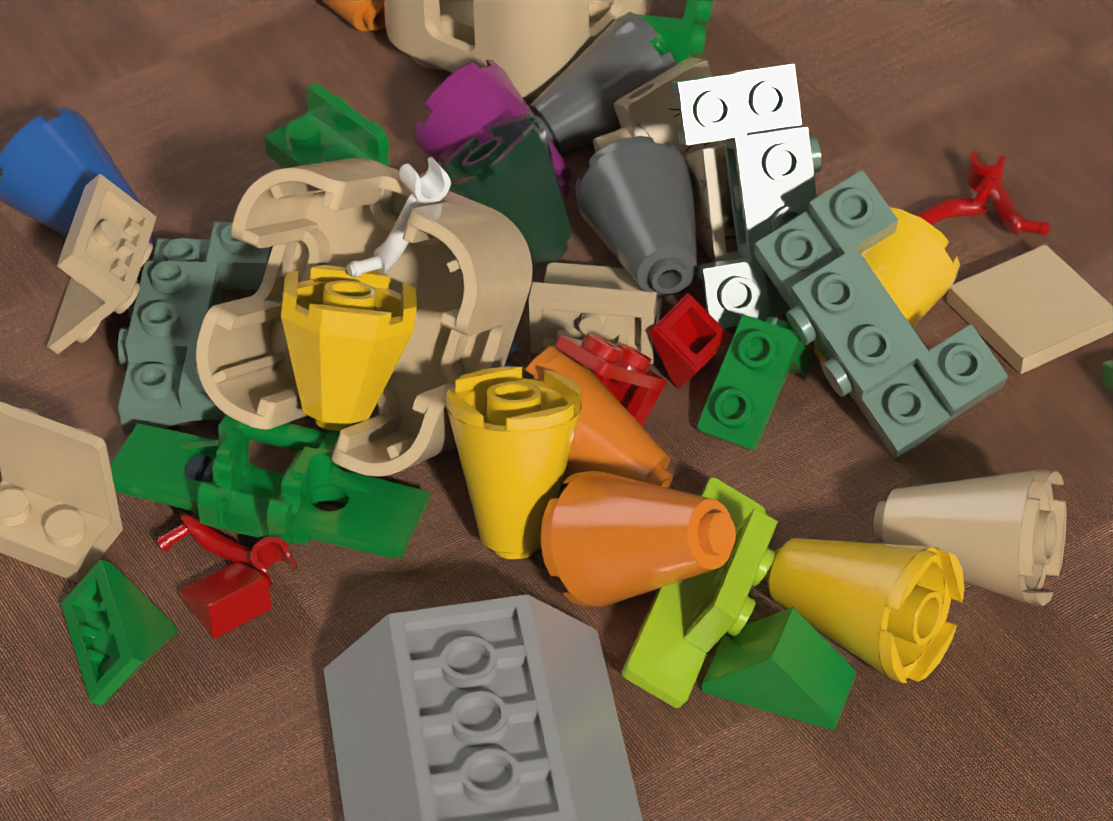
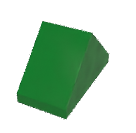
M792 607L745 625L736 636L726 632L702 682V692L835 731L855 682L856 670Z

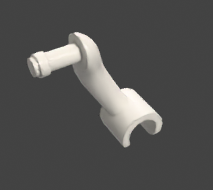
M433 157L428 158V171L422 178H419V175L409 163L400 167V179L411 191V194L388 238L380 247L375 249L374 257L361 261L355 260L347 265V270L351 277H359L363 273L377 269L381 274H385L399 260L409 243L403 240V235L411 210L427 206V204H434L446 196L450 189L451 181L449 175Z

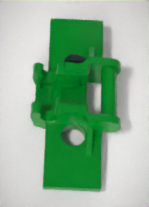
M227 414L218 426L219 440L138 423L110 465L114 487L118 493L195 511V518L200 520V524L261 539L276 536L282 538L288 545L294 542L307 545L310 539L391 559L403 557L428 507L431 492L339 469L340 465L332 461V455L340 431L329 430L327 432L292 423H285L272 429L264 430L246 425ZM249 440L298 451L285 474L256 468L254 464H249ZM330 501L341 503L344 507L335 511H322L313 505L319 502Z

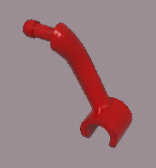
M973 151L970 155L967 183L971 189L978 192L983 178L987 175L997 180L996 187L988 197L1004 226L1016 236L1019 235V231L1039 233L1042 236L1049 235L1051 223H1048V221L1039 222L1021 219L1022 213L1017 210L1004 189L1002 179L1005 156L999 155L998 163L988 166L977 161L978 152Z
M987 175L983 178L982 185L974 199L947 198L916 216L933 225L951 217L985 214L988 211L985 202L991 191L996 187L997 180Z
M186 514L180 516L182 524L165 535H160L156 540L157 545L163 552L164 550H169L173 544L190 534L203 549L211 554L234 563H242L261 572L268 580L269 586H272L273 582L267 570L273 563L278 561L287 562L293 571L298 567L287 542L282 538L276 536L266 537L258 541L253 548H250L221 535L207 525L200 524L199 519Z

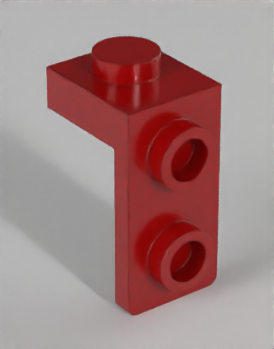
M587 332L583 341L560 335L555 347L595 371L596 377L643 427L667 383V380L647 369L651 358L624 343L617 342L615 346Z

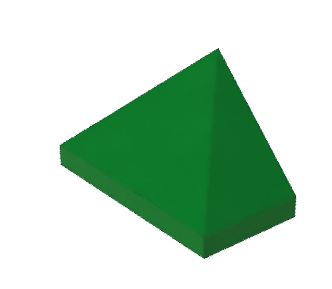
M101 559L61 602L90 702L100 706L111 698L180 630L112 563Z

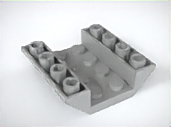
M528 594L388 614L324 668L345 821H643L597 629Z

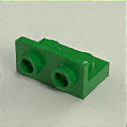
M317 82L306 88L308 112L264 136L266 155L283 168L350 158L374 160L389 166L388 151L390 149V142L384 129L378 123L371 122L350 107L342 97L335 96Z

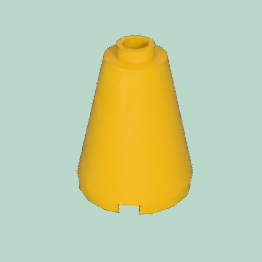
M890 207L898 218L896 232L862 252L861 255L913 328L952 287L958 274L960 262L958 256L952 262L945 249L949 241L942 232L916 215L902 209ZM814 344L815 354L822 366L826 359Z
M507 366L482 369L459 377L455 380V393L448 389L446 394V407L481 542L487 548L494 550V553L501 558L523 559L531 556L534 550L541 548V527L544 511L550 499L558 498L561 489V483L582 408V389L573 379L554 371L543 369V381L522 379V367Z
M793 538L774 551V560L766 573V581L769 584L772 599L786 609L794 607L812 627L891 680L907 684L906 679L909 678L920 682L926 679L941 662L957 628L956 624L946 621L951 600L963 603L964 596L963 568L956 555L945 552L937 547Z

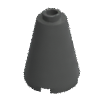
M628 12L622 17L617 18L529 105L530 110L560 154L591 144L593 139L621 129L614 109V102L677 65L670 51L660 56L650 41L659 35L641 16Z
M635 136L617 140L597 151L588 161L590 164L589 170L584 175L582 181L578 178L575 186L577 206L586 224L645 292H656L657 296L672 295L686 288L694 279L697 271L693 175L688 162L679 148L670 143V147L654 143L652 137Z

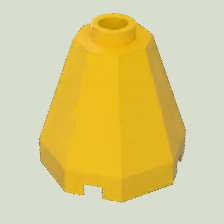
M330 265L312 267L310 280L298 282V271L285 273L281 319L303 413L314 418L318 426L327 430L341 431L353 426L355 423L369 420L414 332L417 310L415 287L403 282L400 294L389 289L390 276L381 274L379 271L373 270L363 273L359 277H351L347 267Z

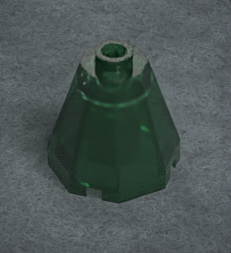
M533 112L501 120L488 128L494 138L483 144H480L476 137L461 145L441 167L449 175L451 181L450 192L483 204L505 215L522 233L530 251L532 264L537 263L540 267H544L551 262L557 261L566 253L569 248L566 242L573 236L546 132Z

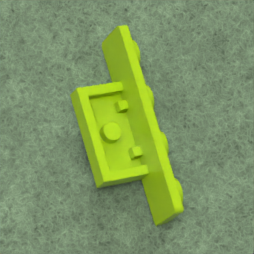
M715 477L710 478L704 485L700 496L721 502L733 520L736 539L730 557L720 568L658 588L622 669V675L625 679L674 708H680L688 700L707 652L726 632L736 636L742 630L755 606V600L748 597L751 586L756 587L761 582L775 557V552L769 549L768 545L778 521L766 515L765 508Z

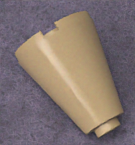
M1040 469L893 489L887 501H880L876 507L873 525L874 536L876 540L883 541V544L940 548L945 552L956 555L963 568L964 582L1028 605L1045 606L1051 600L1054 593L1041 591L1046 575L1059 576L1065 547L1066 501L1053 499L1051 485H1064L1063 479L1056 470Z

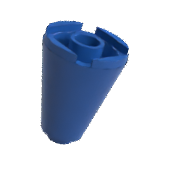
M64 107L56 109L63 116L47 121L40 115L29 121L12 137L0 154V169L3 171L0 180V199L7 206L67 238L84 188L99 174L103 175L141 204V202L89 122L78 111Z

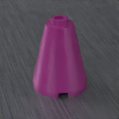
M486 60L488 66L480 68L474 62L464 65L449 76L430 96L425 105L432 113L425 127L417 120L414 129L415 143L426 155L479 182L531 213L555 210L565 201L570 193L571 170L503 68L493 60Z

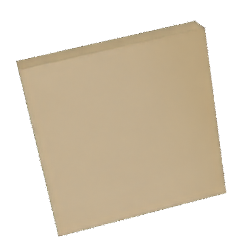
M1046 244L953 284L947 294V303L969 324H972L976 331L1020 374L1113 333V306Z

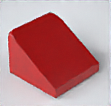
M689 293L649 331L672 382L678 389L689 381L732 337Z
M235 562L179 591L182 601L213 639L272 609L268 580L261 572L239 562Z

